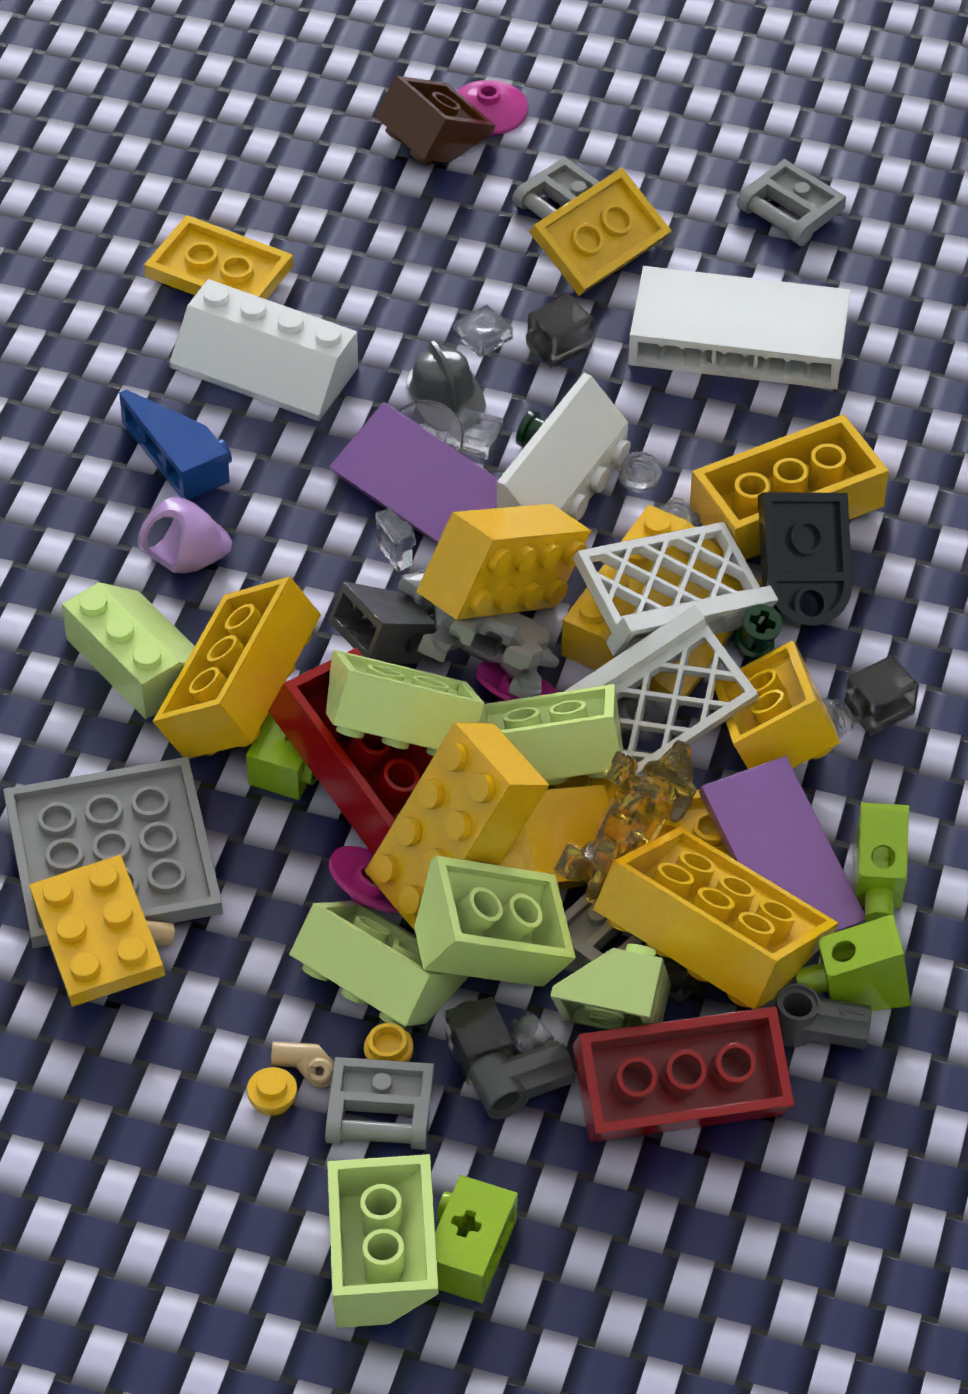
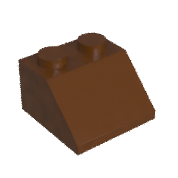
M396 76L375 114V117L387 127L385 129L386 133L392 138L404 142L411 148L410 154L425 164H431L432 161L450 163L493 133L496 127L494 123L448 83Z

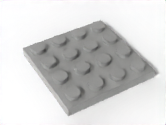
M188 757L3 789L33 948L49 946V942L34 904L29 884L120 854L147 921L176 923L223 914L220 891Z

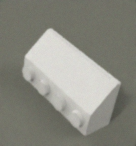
M208 279L187 306L170 359V368L319 422L358 369L357 331Z
M586 373L581 375L497 481L496 508L553 504L578 521L584 515L588 501L594 493H600L605 488L616 465L621 466L625 462L631 447V443L627 441L628 421L591 375Z

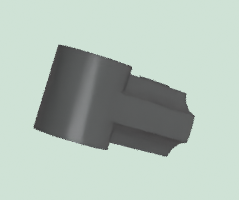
M790 984L784 986L779 991L775 1006H777L784 1046L800 1047L806 1045L811 1040L853 1048H866L872 1014L870 1005L818 997L813 989L803 984Z
M555 1041L510 1058L503 1052L487 1054L472 1064L468 1071V1077L488 1116L492 1119H503L520 1111L526 1105L528 1099L574 1083L575 1071L570 1054L564 1043L560 1044L559 1041Z

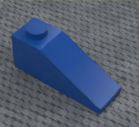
M127 389L119 392L123 425L181 498L191 500L230 482L228 464L232 462L231 452L223 439L217 440L206 425Z

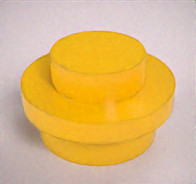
M395 1023L377 1025L370 1031L364 1042L366 1059L409 1062L413 1055L414 1047L410 1034Z
M269 1067L261 1069L248 1082V1099L260 1113L269 1116L280 1115L287 1111L296 1099V1080L288 1071L281 1068Z

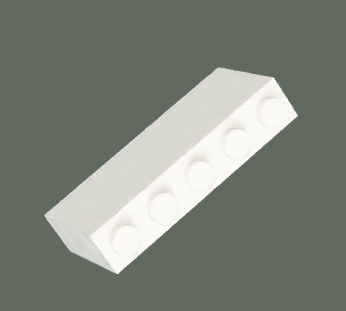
M643 266L630 332L628 365L838 390L851 289Z

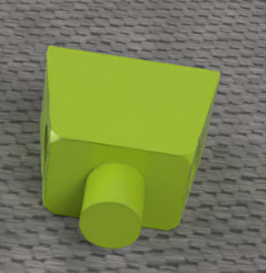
M861 802L853 847V891L861 907H865V920L867 922L884 916L894 915V909L901 908L907 881L909 805Z
M894 915L884 916L821 937L818 940L821 963L802 967L795 975L796 984L809 986L817 994L828 992L829 999L870 1005L872 1011L911 1006L905 956Z

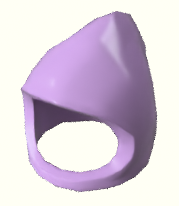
M175 496L162 501L150 512L139 531L137 544L142 552L165 566L171 572L184 574L199 571L222 559L231 551L233 541L226 530L217 524L207 512L193 502ZM163 517L174 518L164 538L155 546L148 547L147 537L154 523Z

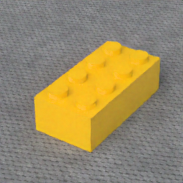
M842 414L693 470L690 508L703 526L725 522L746 560L761 554L758 512L759 494L764 492L848 493L850 520L884 507L889 470L848 418ZM713 538V539L715 540V542L717 543V545L721 548V546L719 545L717 539H716V538Z
M553 504L452 512L416 592L456 620L555 608L567 593V582L576 566L573 557L577 551L586 549L585 543L592 530Z
M290 576L225 594L152 721L182 757L190 759L202 755L210 756L218 751L238 746L246 747L259 737L261 733L260 728L269 713L268 710L286 679L294 672L296 668L295 663L304 646L311 640L313 636L312 631L321 616L320 612Z
M454 722L365 869V872L414 929L431 860L437 855L500 865L549 787V784L494 723Z

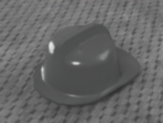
M435 341L429 342L427 351H424L416 359L413 369L408 373L406 379L408 391L427 423L445 431L466 430L476 425L484 416L486 408L484 394L470 370L467 358L460 351L449 347H439Z

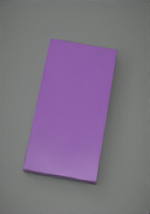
M385 402L380 405L329 466L335 475L435 544H438L452 512L496 508L497 481L499 480L497 477Z
M787 756L701 786L699 794L731 858L837 921L839 924L835 932L866 923L865 913Z

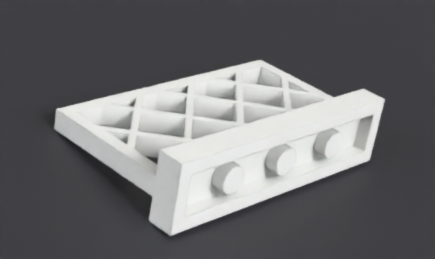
M725 522L579 550L573 557L582 578L611 631L606 644L613 657L632 647L693 605L704 616L708 627L715 635L738 630L742 627V618L746 610L751 606L763 604L773 608L778 601L771 585L759 586ZM716 538L724 552L723 557L701 547L703 540ZM674 546L689 554L687 564L685 565L664 554L666 548ZM638 554L654 562L650 572L628 562L629 556ZM696 558L718 569L715 579L693 569ZM601 561L616 569L613 580L599 574L593 562ZM659 566L681 576L678 587L656 576ZM623 573L645 584L641 595L619 584ZM724 573L738 579L744 590L736 591L722 584L721 580ZM688 580L710 591L708 597L700 599L684 591ZM651 588L672 598L671 606L663 607L648 599ZM616 596L636 606L634 613L620 616L612 601L613 597ZM761 616L758 623L761 624L765 617Z
M695 605L565 690L572 691L615 684L617 700L622 697L639 699L635 720L619 718L621 728L632 729L628 750H623V754L636 761H640L637 763L638 769L627 786L668 760L669 758H665L668 754L672 753V756H674L760 699L755 688L713 634L704 616ZM705 642L715 653L711 669L687 666L690 652ZM680 659V664H673ZM720 662L727 671L719 670ZM660 672L677 674L673 694L649 691L652 677ZM685 675L709 678L705 699L681 696ZM717 679L736 682L744 692L730 702L712 700ZM640 685H642L641 690L636 689L637 687H639ZM647 700L671 704L667 724L642 721ZM678 705L703 708L700 722L691 728L674 726ZM710 709H711V710H717V711H715L714 713H712L711 715H709ZM640 730L663 733L662 747L652 754L637 752L636 747ZM672 735L678 736L671 741Z

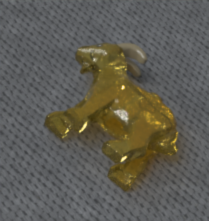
M675 741L672 747L658 761H648L643 768L648 776L635 775L633 771L634 759L632 756L616 751L604 774V777L612 782L614 799L606 807L596 826L594 840L589 841L581 849L567 844L554 868L557 874L567 880L579 882L584 879L588 883L585 897L588 903L594 904L597 901L614 860L657 838L667 818L668 804L673 802L670 820L675 823L680 821L689 809L692 798L697 790L693 784L691 747L684 741Z

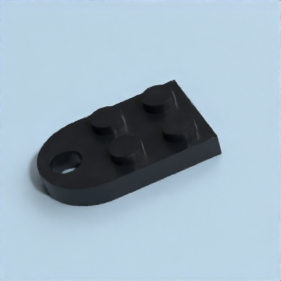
M764 492L759 494L758 512L762 587L771 585L778 601L773 608L780 614L784 622L800 628H812L834 620L843 612L852 593L848 493ZM803 593L813 595L817 601L818 609L813 617L805 615L800 609L799 599Z

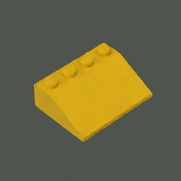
M648 504L621 542L694 528L695 526L685 519ZM710 539L703 540L701 547L723 557L724 552ZM674 546L667 547L664 553L685 565L690 556ZM632 554L628 559V562L650 572L654 563L638 554ZM696 558L693 569L715 579L718 569ZM604 564L598 573L613 580L616 569ZM659 566L656 576L678 587L681 576ZM624 573L619 581V584L640 595L645 584ZM724 573L721 580L722 584L736 591L744 590L738 579ZM755 577L759 586L762 587V582ZM689 580L684 591L700 599L707 598L710 592ZM588 587L562 620L561 656L597 670L616 656L613 657L606 644L611 631ZM651 588L647 597L663 607L671 606L673 601L672 598ZM616 596L612 599L620 616L634 613L636 606ZM735 630L715 634V636L724 647ZM705 642L690 652L687 666L709 668L715 653ZM680 659L673 664H680ZM668 672L658 673L652 677L649 691L673 694L677 674ZM685 675L681 696H689L702 677Z
M680 826L614 860L593 908L594 911L607 918V922L613 928L633 934L647 943V947L655 949L657 955L673 959L687 968L688 973L695 979L710 982L726 992L729 999L735 1004L751 1009H758L775 998L779 991L792 980L818 951V940L823 936L834 933L839 924L837 921Z

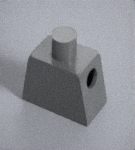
M345 581L342 582L328 618V622L353 648L357 647L363 657L391 664L420 663L425 656L418 652L423 636L436 632L435 617H430L408 595Z

